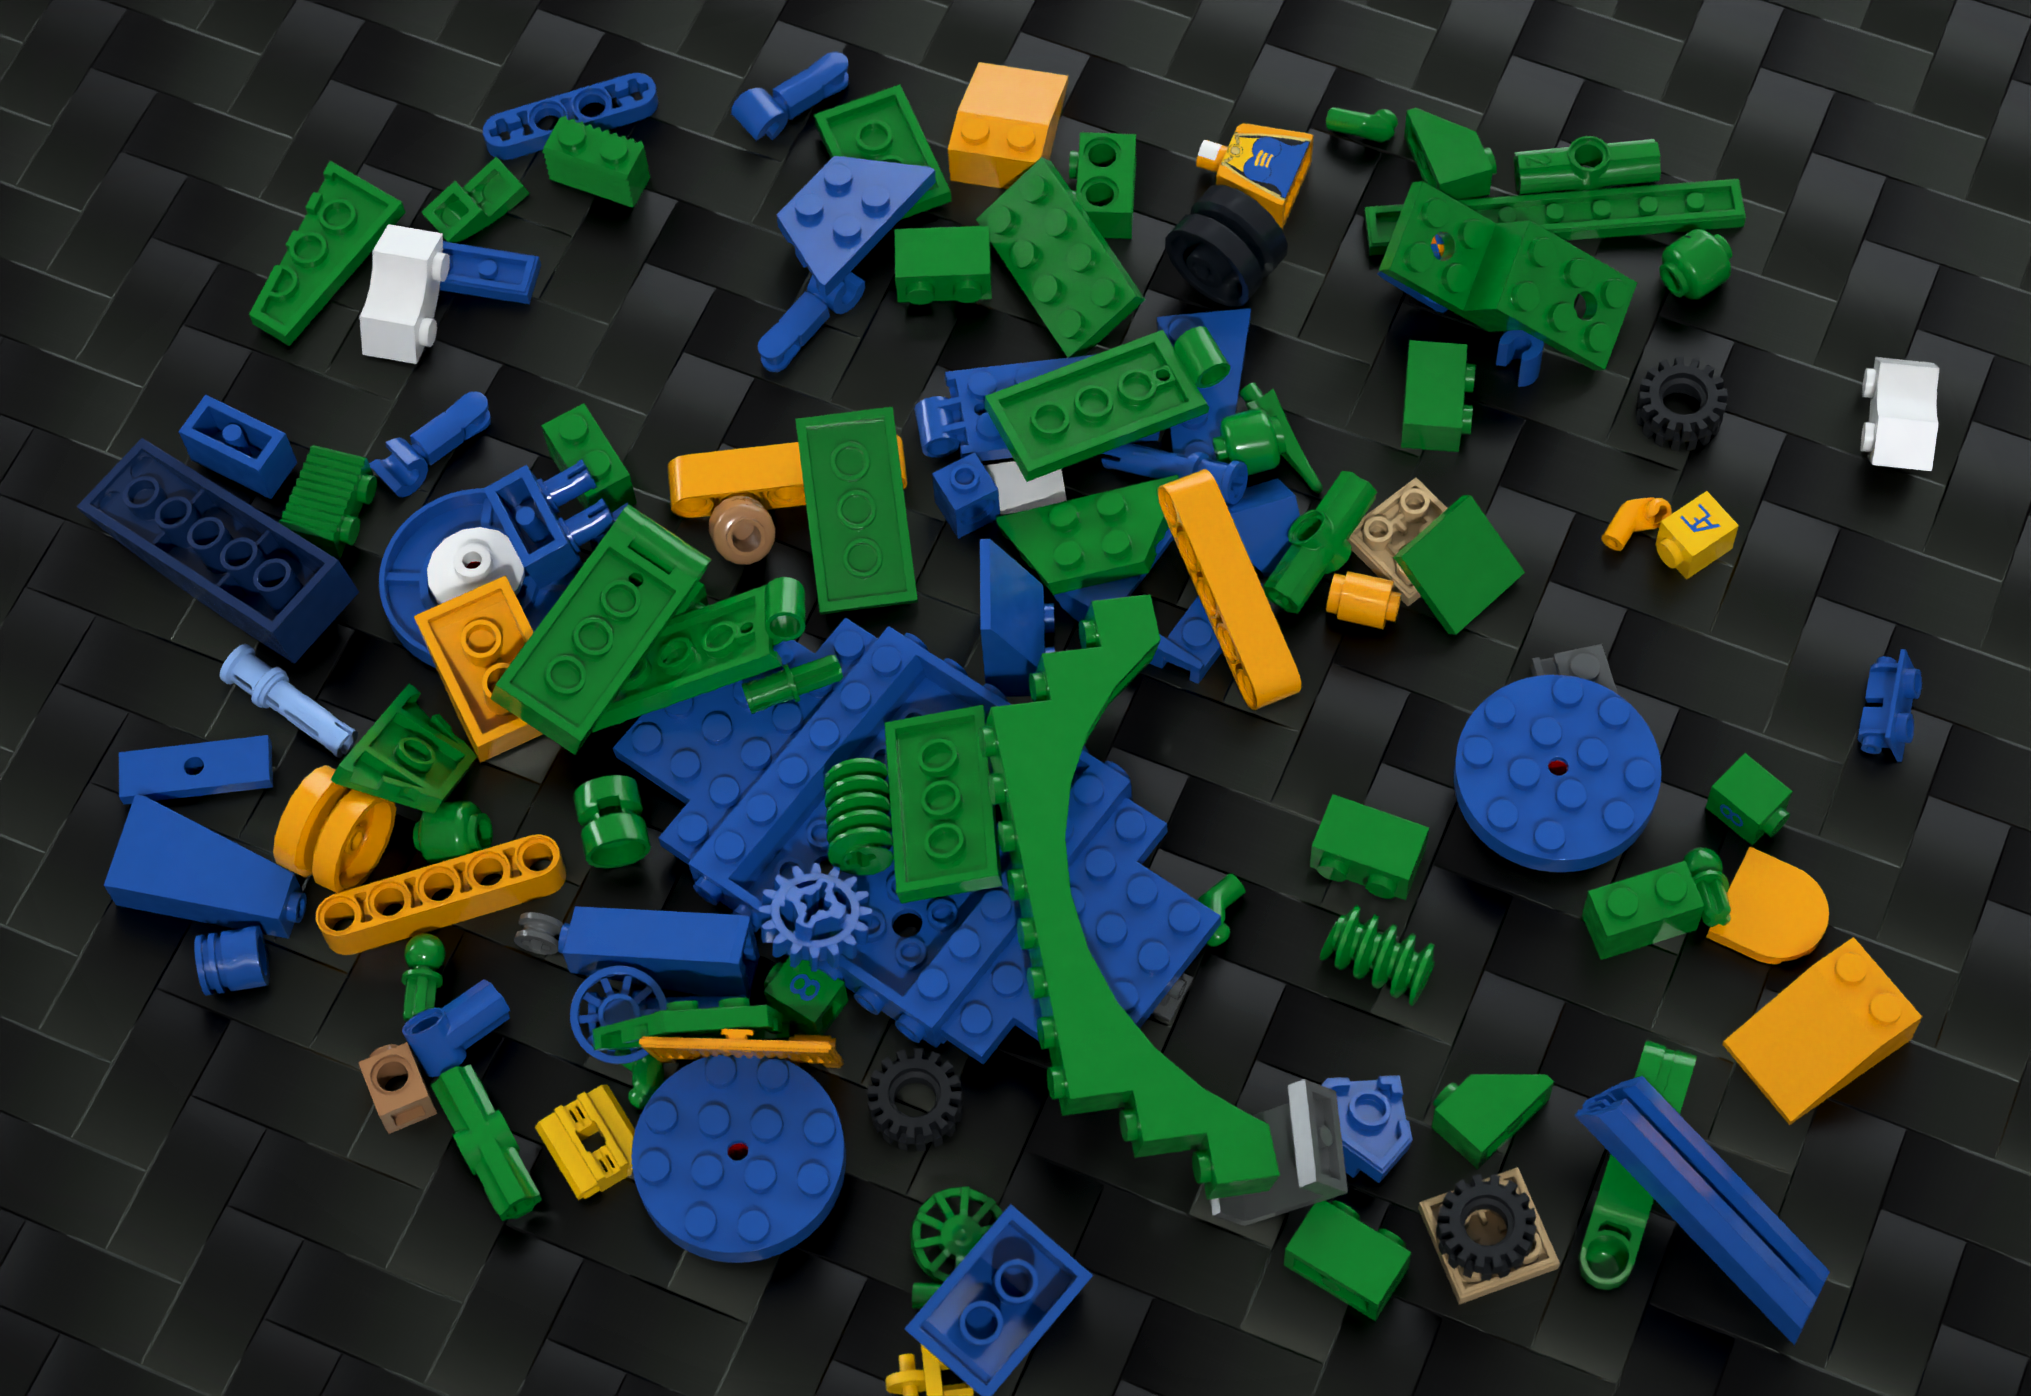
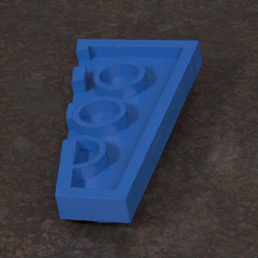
M1251 308L1157 317V332L1163 330L1173 347L1176 340L1186 331L1195 327L1205 326L1210 331L1230 365V372L1222 381L1207 388L1197 387L1209 405V412L1169 428L1172 453L1189 456L1192 453L1203 452L1207 453L1210 459L1217 461L1212 438L1220 436L1219 426L1222 419L1236 414L1241 375L1251 320Z

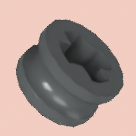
M527 912L521 914L518 923L522 930L515 933V944L533 953L544 955L557 953L558 940L556 937L560 935L563 923L552 916L541 913Z

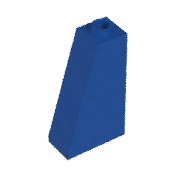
M136 794L104 883L105 889L117 906L235 929L260 926L263 934L287 939L290 938L294 923H300L303 919L307 903L306 894L303 892L293 872L145 796Z
M575 906L571 923H564L562 925L558 941V952L563 954L570 973L590 976L607 967L628 966L649 975L662 989L703 996H740V994H745V997L750 999L760 958L751 917L733 914ZM624 975L607 977L609 980L624 981ZM632 977L631 983L647 986L642 981Z

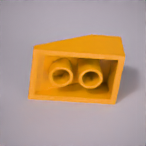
M979 62L958 108L948 146L950 181L1008 189L1041 157L1050 160L1067 90L1068 76Z
M506 575L414 616L457 716L480 763L543 735V733L491 700L495 684L534 633Z
M1853 937L1812 965L1725 1039L1722 1045L1785 1121L1791 1125L1909 1042L1922 1016Z

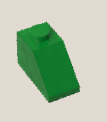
M1418 108L1407 110L1404 138L1423 181L1455 200L1477 199L1488 196L1490 194L1492 175L1497 173V166L1491 149L1489 147L1483 148L1477 132Z
M1471 1074L1459 1086L1455 1082L1450 1083L1436 1097L1433 1102V1106L1436 1109L1434 1111L1432 1128L1478 1170L1549 1101L1554 1081L1547 1074Z

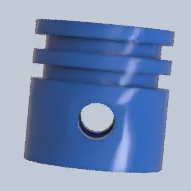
M260 926L222 931L220 937L218 933H210L208 938L205 935L195 937L194 950L197 974L205 996L214 995L215 989L220 994L226 993L227 988L230 991H238L269 985L268 954Z

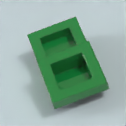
M495 157L463 188L454 181L421 213L439 233L443 234V237L448 242L457 243L492 224L521 202L530 192Z

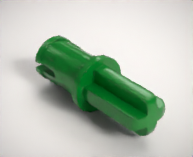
M828 655L789 669L788 664H784L783 670L760 679L742 683L741 686L751 714H755L768 707L793 699L796 703L800 702L799 695L841 681L843 679V672L838 658L835 655Z

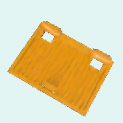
M721 1029V1035H726V1039L642 1037V1039H639V1045L661 1063H676V1059L698 1060L709 1055H723L724 1057L734 1055L736 1058L745 1055L749 1059L754 1055L758 1059H762L766 1055L769 1059L777 1056L779 1059L788 1060L799 1067L800 1063L823 1064L825 1068H841V1066H844V1060L836 1051L837 1040L832 1038L831 1035L795 1034L794 1037H789V1041L748 1040V1036H753V1030Z

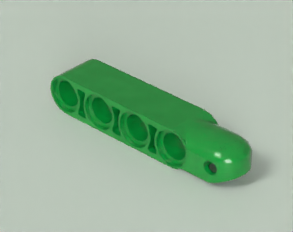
M1646 1040L1634 1078L1643 1076L1680 1114L1697 1056L1680 1050L1674 1051L1666 1048L1667 1046ZM1610 1154L1578 1261L1580 1273L1587 1283L1598 1289L1605 1290L1617 1288L1627 1281L1634 1266L1654 1198L1612 1154Z

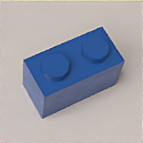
M206 394L178 431L192 461L269 499H272L297 464L286 433Z

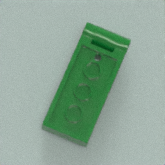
M628 504L495 684L491 700L576 755L686 601L690 592L707 570L712 559Z

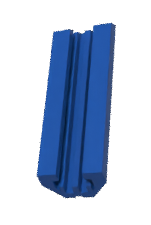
M1643 1076L1621 1082L1586 1100L1582 1105V1109L1578 1110L1574 1116L1795 1346L1830 1271Z

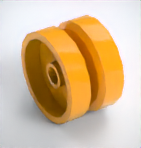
M325 765L310 773L291 796L275 834L273 854L276 864L303 877L313 875L315 883L335 893H340L360 887L379 863L394 827L396 806L395 802L332 782L330 779L336 769Z

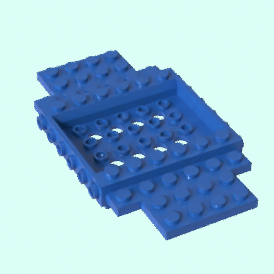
M845 618L816 653H813L795 640L782 641L773 646V650L777 651L782 658V666L672 704L666 708L641 715L613 747L616 758L686 804L658 837L661 847L689 865L695 882L693 888L703 899L713 905L722 902L733 910V915L750 916L753 930L757 932L759 928L762 930V926L758 925L759 907L762 906V893L764 889L774 890V877L780 875L790 880L792 879V867L798 866L804 874L811 873L813 863L829 860L827 852L829 843L826 836L828 826L825 819L827 809L824 802L826 792L823 781L825 774L834 765L853 758H871L884 763L888 771L885 722L984 705L988 716L991 707L1012 705L1008 702L1006 696L995 686L988 683L982 686L968 677L964 668L950 658L941 660L928 651L927 646L911 633L902 635L888 626L881 636L877 638ZM828 655H835L838 658L843 672V679L841 681L799 695L800 702L796 703L793 699L751 714L741 686L742 683L781 671L784 664H788L789 669ZM1084 746L1071 782L1065 836L1071 895L1091 955L1115 999L1140 1029L1219 928L1221 916L1142 865L1167 834V823L1133 802L1131 780L1120 766L1111 761L1101 762L1090 755ZM887 775L885 781H886L887 784L889 785L888 775ZM890 810L889 813H888V816H889L890 820H891V810ZM891 826V828H890V831L888 832V833L891 834V837H892V826ZM892 844L891 849L889 851H892V854L894 856ZM999 845L1002 886L948 895L941 899L931 898L902 904L896 894L894 859L887 869L874 875L860 876L841 872L840 880L845 881L847 878L855 876L858 879L857 892L867 891L869 894L868 908L872 909V925L868 931V942L866 945L857 944V956L854 959L840 954L838 968L833 969L827 960L820 961L818 969L834 981L837 978L844 981L845 986L855 993L854 998L863 1008L875 1015L882 1011L896 1021L895 1026L903 1035L916 1043L923 1039L937 1048L940 1043L944 1045L948 1040L983 1065L1014 1026H1017L1039 1041L1037 1019L1042 1017L1039 998L1032 999L1028 990L1027 969L1032 967L1029 949L1022 950L1018 940L1017 921L1019 918H1022L1019 900L1012 901L1008 890L1007 874L1008 870L1012 869L1009 852L1003 853ZM912 913L922 920L921 930L916 935L902 937L894 932V921L902 914Z

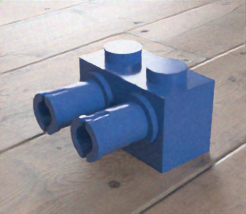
M582 459L546 481H543L542 478L537 480L529 467L525 465L483 489L521 563L541 589L583 566L584 564L578 554L581 551L579 546L608 531L616 521L612 517L613 514L603 498L566 520L562 517L559 518L557 515L560 512V506L590 489L597 488L591 473Z

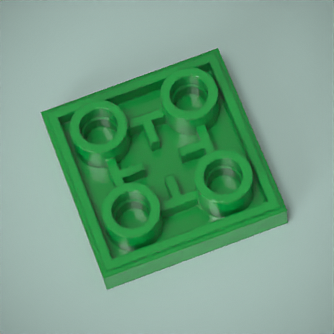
M1462 495L1394 556L1396 562L1446 632L1455 635L1525 573L1471 495Z

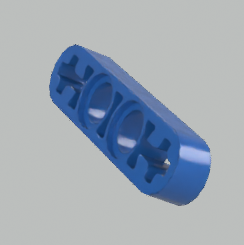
M631 73L497 113L491 116L483 127L486 148L490 155L502 160L514 159L543 150L553 129L542 130L537 127L539 120L545 116L552 115L558 118L566 116L568 120L575 119L576 123L583 121L585 126L591 124L593 129L600 127L601 131L643 120L651 116L658 107L656 86L652 78L646 74ZM639 92L643 99L634 101L631 94ZM616 97L619 107L614 109L612 98ZM597 102L605 106L604 111L598 116L587 117L581 114L582 108L589 103ZM528 124L530 134L525 136L522 125ZM508 131L511 139L502 141L499 134Z

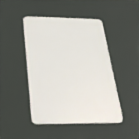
M1015 461L983 465L998 488L1000 515L1067 501L1061 469L1026 482Z

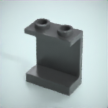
M1304 1079L1288 1085L1290 1103L1252 1115L1269 1124L1280 1176L1269 1191L1209 1200L1213 1216L1246 1226L1348 1193L1336 1091Z

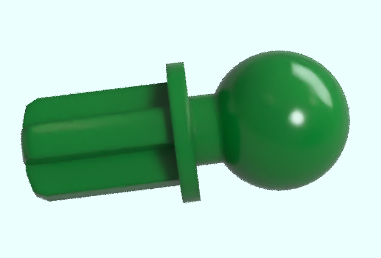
M1694 848L1684 856L1682 861H1686L1705 905L1702 913L1703 922L1709 927H1714L1718 924L1725 926L1731 920L1729 914L1731 907L1726 894L1729 890V882L1726 875L1722 873L1723 864L1721 858L1710 848Z
M422 933L412 937L404 950L405 961L411 969L403 972L401 982L406 986L403 1018L406 1022L422 1011L435 1008L437 988L443 984L442 975L435 971L442 966L445 960V947L441 940L432 934Z

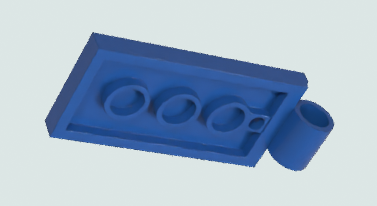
M1093 355L945 372L946 386L949 387L951 398L948 399L942 396L929 397L918 402L914 408L923 454L929 457H944L957 451L960 446L961 459L974 452L980 461L1013 458L984 407L985 396ZM1160 431L1130 443L1157 441Z

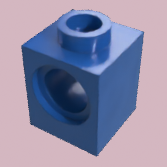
M975 452L932 473L935 503L958 539L996 520V517L1000 516L998 488Z

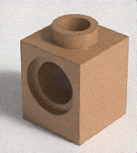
M408 1042L399 1046L395 1044L382 1046L373 1051L369 1058L358 1062L378 1115L388 1134L437 1114ZM398 1076L408 1078L406 1084L399 1090H385L387 1083L391 1079Z

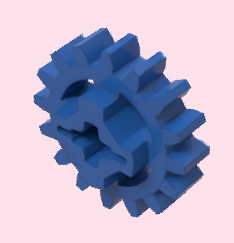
M813 863L811 873L804 874L798 866L792 867V879L787 880L785 877L777 875L774 877V890L764 889L762 893V906L759 907L758 925L762 926L761 939L763 943L773 942L772 955L775 958L786 953L790 954V967L796 968L802 960L809 961L811 971H817L820 961L827 960L833 969L838 968L840 954L854 959L857 956V944L866 945L868 942V931L872 925V909L868 908L869 894L867 891L857 892L858 879L855 876L847 878L845 881L840 880L839 867L835 866L829 874H822L819 863Z

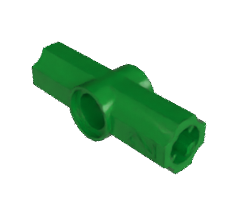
M1583 136L1573 141L1570 147L1515 152L1513 160L1515 186L1519 194L1603 189L1604 186L1655 182L1660 180L1661 175L1660 151L1658 142H1655V139L1605 143L1602 139L1595 136Z
M1342 471L1316 510L1305 512L1294 521L1288 532V539L1292 545L1264 584V593L1272 603L1280 606L1286 612L1298 614L1324 574L1335 572L1346 563L1352 552V546L1348 539L1376 499L1377 491L1368 481L1360 478L1354 472Z
M471 1065L463 1067L455 1066L440 1074L437 1081L431 1087L455 1131L452 1133V1136L473 1176L478 1175L496 1214L504 1221L512 1218L517 1219L529 1213L542 1198L517 1153L520 1151V1148L500 1110H494L477 1073L474 1072Z

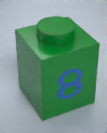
M1744 753L1712 785L1705 808L1753 846L1764 833L1772 837L1786 823L1790 816L1786 808L1792 790Z
M789 956L784 964L778 962L770 970L764 982V994L767 1005L788 1016L790 1024L807 1035H824L848 1003L845 982L839 978L834 981L819 969L811 971L809 961L802 960L796 968L790 967Z

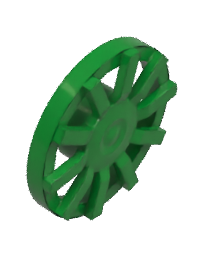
M970 1187L947 1188L929 1197L914 1216L910 1231L911 1249L921 1269L933 1280L943 1284L949 1274L939 1271L938 1268L947 1258L955 1260V1268L992 1226L980 1227L978 1222L988 1211L992 1214L995 1221L1003 1213L991 1197ZM960 1197L959 1215L954 1216L945 1199ZM969 1199L982 1205L973 1217L967 1216ZM937 1203L946 1218L945 1223L926 1215L934 1204ZM922 1223L939 1231L938 1236L921 1239L920 1228ZM938 1245L942 1252L931 1263L927 1259L923 1248Z

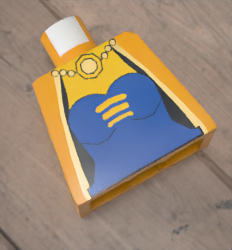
M1243 123L1237 126L1228 147L1204 140L1198 152L1196 166L1216 172V185H1226L1238 189L1256 200L1273 216L1281 229H1283L1312 163L1314 135Z

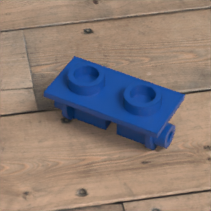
M1906 649L1900 650L1898 663L1891 657L1883 656L1877 658V662L1871 665L1865 699L1867 703L1883 704L1882 707H1863L1857 738L1861 743L1862 751L1869 754H1878L1882 748H1890L1897 762H1902L1905 743L1912 742L1914 735V719L1911 713L1913 699L1920 697L1922 689L1921 672L1919 669L1914 668Z

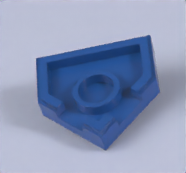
M1400 1075L1379 1076L1378 1080L1350 1081L1348 1077L1327 1078L1321 1086L1332 1089L1337 1094L1346 1173L1354 1178L1361 1170L1380 1183L1409 1150L1413 1140L1410 1124L1405 1116Z

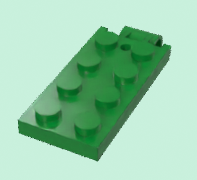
M1205 326L1195 327L1183 333L1176 340L1174 347L1166 333L1160 330L986 395L984 407L1026 482L1207 414L1209 412V405L1197 387L1207 388L1219 383L1229 374L1230 365L1210 331Z
M790 577L775 578L767 585L673 618L592 732L621 724L635 717L666 708L672 704L782 666V658L777 651L773 650V646L782 641L794 640L805 631V590L803 585L798 580Z

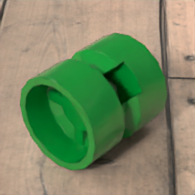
M622 775L603 776L592 779L575 790L573 799L578 822L584 827L581 832L585 859L589 865L597 868L622 867L643 859L650 852L651 845L646 822L640 816L643 806L639 787L635 779Z

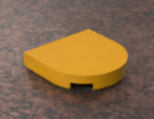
M1749 847L1727 892L1731 912L1729 913L1731 920L1725 926L1718 924L1710 927L1706 938L1767 964H1781L1783 961L1795 960L1812 953L1821 942L1829 920L1828 902L1819 884L1809 874L1775 857Z

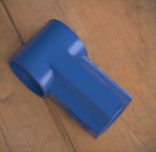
M483 979L443 1008H430L413 1016L403 1026L402 1033L427 1077H438L447 1070L459 1066L466 1058V1049L510 1019V1009L504 997L495 989L492 983Z

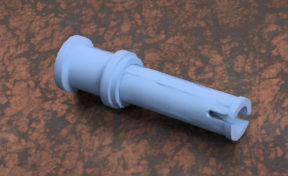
M242 644L238 646L223 663L220 670V679L229 685L235 683L252 696L253 704L260 708L267 709L270 707L307 735L324 745L336 757L340 758L343 754L346 755L354 746L358 738V732L337 719L328 710L296 689L295 686L289 683L286 671L280 667L272 668L255 656V650L250 645Z

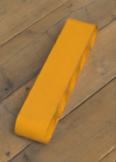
M896 435L904 490L908 483L904 447L901 437ZM798 442L678 456L668 463L671 511L679 517L698 518L711 516L714 509L723 500L733 496L751 497L759 501L767 510L806 505Z
M1203 469L1159 486L1158 499L1164 517L1239 691L1248 707L1252 710H1257L1301 691V679L1298 669L1213 475L1207 469Z
M542 834L530 835L333 894L319 904L316 911V923L331 950L341 955H352L549 896L557 892L564 885L567 877L566 867L560 849L552 838ZM546 859L552 861L542 871L530 870V867L539 860ZM489 875H502L499 882L494 885H480L484 878ZM442 889L453 890L452 894L444 900H431L433 895ZM398 903L403 904L402 909L398 913L390 916L382 915L388 906ZM346 918L354 919L348 928L340 931L333 930L338 921Z

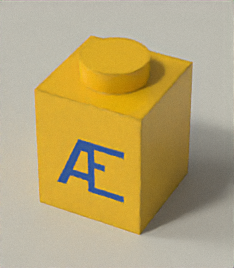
M1706 491L1661 521L1655 545L1662 561L1668 567L1676 568L1687 580L1732 550L1739 525Z

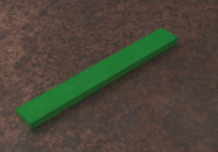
M1739 179L1457 200L1495 223L1531 220L1565 241L1685 232L1694 229L1744 227L1746 220ZM1404 204L1365 207L1364 220L1369 256L1386 253Z

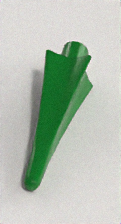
M1255 382L1245 386L1240 391V395L1246 402L1245 405L1248 410L1262 408L1270 417L1277 415L1287 448V453L1281 455L1297 471L1314 493H1321L1323 485L1304 455L1274 389L1264 395Z

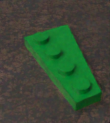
M329 161L323 173L325 180L318 193L313 192L305 207L307 214L298 231L293 230L286 243L287 252L280 265L274 266L249 313L253 325L288 346L293 343L373 251L388 224L395 225L406 213L401 201L332 161Z

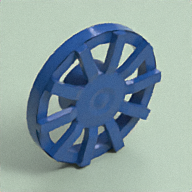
M628 966L607 967L590 975L577 989L570 1008L572 1031L580 1046L597 1060L609 1064L636 1062L649 1055V1053L643 1048L641 1050L632 1048L630 1049L631 1054L624 1056H614L616 1050H607V1054L601 1051H594V1047H592L593 1035L586 1039L582 1034L580 1024L600 1022L601 1027L638 1018L653 1014L656 1011L666 1010L667 1001L656 981L641 970ZM624 975L621 993L614 994L607 977ZM632 977L647 985L634 998L628 996ZM599 980L607 995V998L603 1001L587 992ZM653 992L657 998L659 1008L639 1009L638 1004ZM582 999L598 1007V1014L579 1016Z

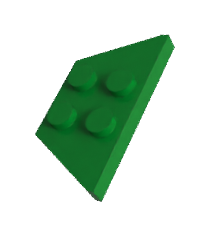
M1174 475L996 517L997 525L1003 537L1012 542L1018 549L1021 558L1031 569L1038 573L1043 584L1053 595L1149 573L1157 555L1156 546L1164 538L1169 527L1159 504L1158 488L1161 485L1179 479V476Z
M409 683L338 765L330 780L347 788L435 814L469 771L477 755L462 739L453 733L451 726L440 714L433 715L431 719L416 703L421 693Z
M745 997L719 1000L718 1007L699 1009L698 1001H676L667 1003L666 1010L656 1011L653 1014L593 1029L594 1051L642 1048L639 1045V1039H642V1037L726 1039V1035H721V1029L753 1030V1036H748V1040L789 1039L791 1037L790 1018L768 1005L750 1006V999Z

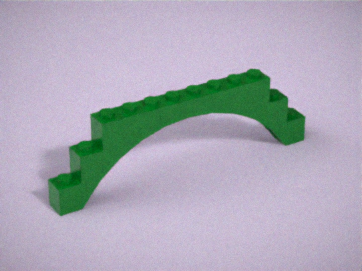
M1151 594L1094 600L1090 603L1085 620L1079 622V639L1082 649L1042 653L1035 673H1030L1029 676L1030 695L1033 702L991 707L985 726L979 728L981 754L983 757H990L993 774H989L988 777L990 799L993 805H1000L1003 821L998 823L999 845L1003 853L1009 852L1012 869L1008 870L1007 874L1008 890L1012 901L1019 900L1022 918H1019L1017 921L1018 940L1022 950L1029 949L1032 967L1027 969L1028 990L1032 999L1039 998L1042 1017L1037 1019L1038 1039L1042 1049L1049 1048L1052 1067L1047 1069L1049 1093L1053 1100L1059 1099L1062 1116L1124 1107V1109L1120 1110L1119 1114L1121 1134L1125 1142L1131 1141L1135 1158L1196 1149L1197 1152H1193L1192 1155L1193 1173L1198 1184L1204 1183L1207 1200L1266 1192L1271 1189L1280 1176L1269 1124L1202 1088L1153 1046L1115 999L1088 949L1073 902L1065 836L1071 782L1082 749L1106 708L1143 668L1152 661L1161 640Z

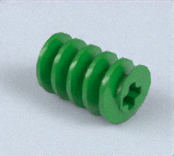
M871 758L845 760L834 765L824 777L823 785L826 792L824 802L827 809L825 819L828 826L826 836L829 843L828 858L834 867H839L840 871L860 876L874 875L887 869L894 859L892 851H889L893 844L891 834L888 833L892 826L888 816L890 803L886 798L889 793V786L885 781L888 771L886 765L879 760Z
M1355 905L1346 915L1342 914L1336 921L1321 950L1320 960H1326L1336 951L1334 965L1339 970L1345 969L1354 960V978L1358 980L1363 979L1373 970L1371 984L1374 988H1381L1391 979V996L1399 998L1410 989L1409 1005L1413 1007L1422 994L1435 965L1433 960L1435 944L1430 942L1418 953L1414 951L1415 934L1411 933L1405 940L1398 943L1396 942L1397 925L1392 924L1381 934L1377 932L1379 916L1374 914L1363 925L1359 923L1361 907Z

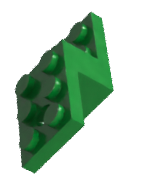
M1424 181L1412 182L1379 271L1488 332L1523 330L1592 370L1606 369L1637 286L1636 281L1531 220L1495 223ZM1436 234L1444 242V253L1439 260L1434 256L1431 249L1432 239ZM1578 294L1583 296L1586 303V311L1581 319L1577 316L1574 308V301Z

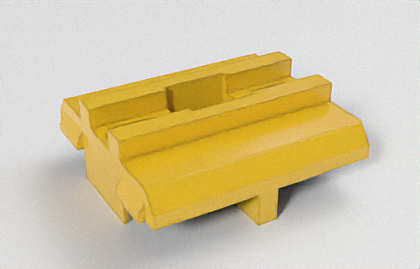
M600 1085L587 1094L584 1091L577 1095L578 1099L564 1107L562 1105L554 1109V1113L540 1120L535 1126L557 1167L562 1172L578 1200L583 1197L587 1199L600 1190L603 1192L632 1174L631 1171H633L631 1155L635 1128L608 1085ZM599 1131L605 1140V1145L592 1153L590 1151L587 1152L581 1141Z

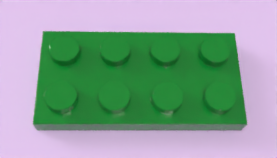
M1041 157L976 219L980 226H989L990 242L1067 358L1085 356L1146 300L1050 160Z
M893 406L795 419L820 615L918 602Z
M984 705L885 722L896 894L901 904L1002 886L996 807L991 802L988 788L989 774H993L990 757L982 756L979 744V728L985 726L988 718Z

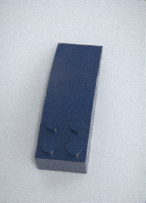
M143 438L132 447L77 506L81 513L163 576L224 619L294 664L359 593L339 560Z

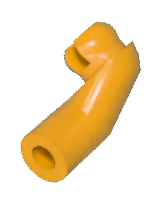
M1653 497L1626 501L1620 506L1602 535L1603 543L1613 550H1623L1633 532L1659 528L1661 521L1672 514L1671 505L1663 498Z

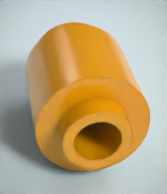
M1350 571L1346 575L1335 573L1329 591L1326 612L1337 614L1338 620L1384 629L1386 620L1396 621L1402 593L1393 591L1394 581Z

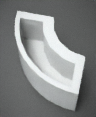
M390 224L386 227L373 249L370 288L366 303L360 314L362 355L417 364L424 347H431L433 345L437 332V322L434 319L440 281L444 282L446 280L450 266L449 255L443 253L442 233Z
M1875 357L1874 369L1866 368L1862 397L1871 399L1869 422H1864L1862 429L1861 451L1869 452L1872 465L1932 471L1939 424L1936 406L1939 367L1934 363Z

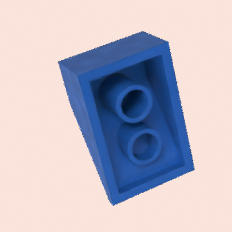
M980 539V623L985 683L995 686L1006 697L1031 696L1029 688L1030 673H1035L1042 653L1055 652V647L1045 648V633H1055L1054 603H1044V588L1040 581L991 539Z
M1010 1204L904 1330L980 1396H992L1093 1275Z

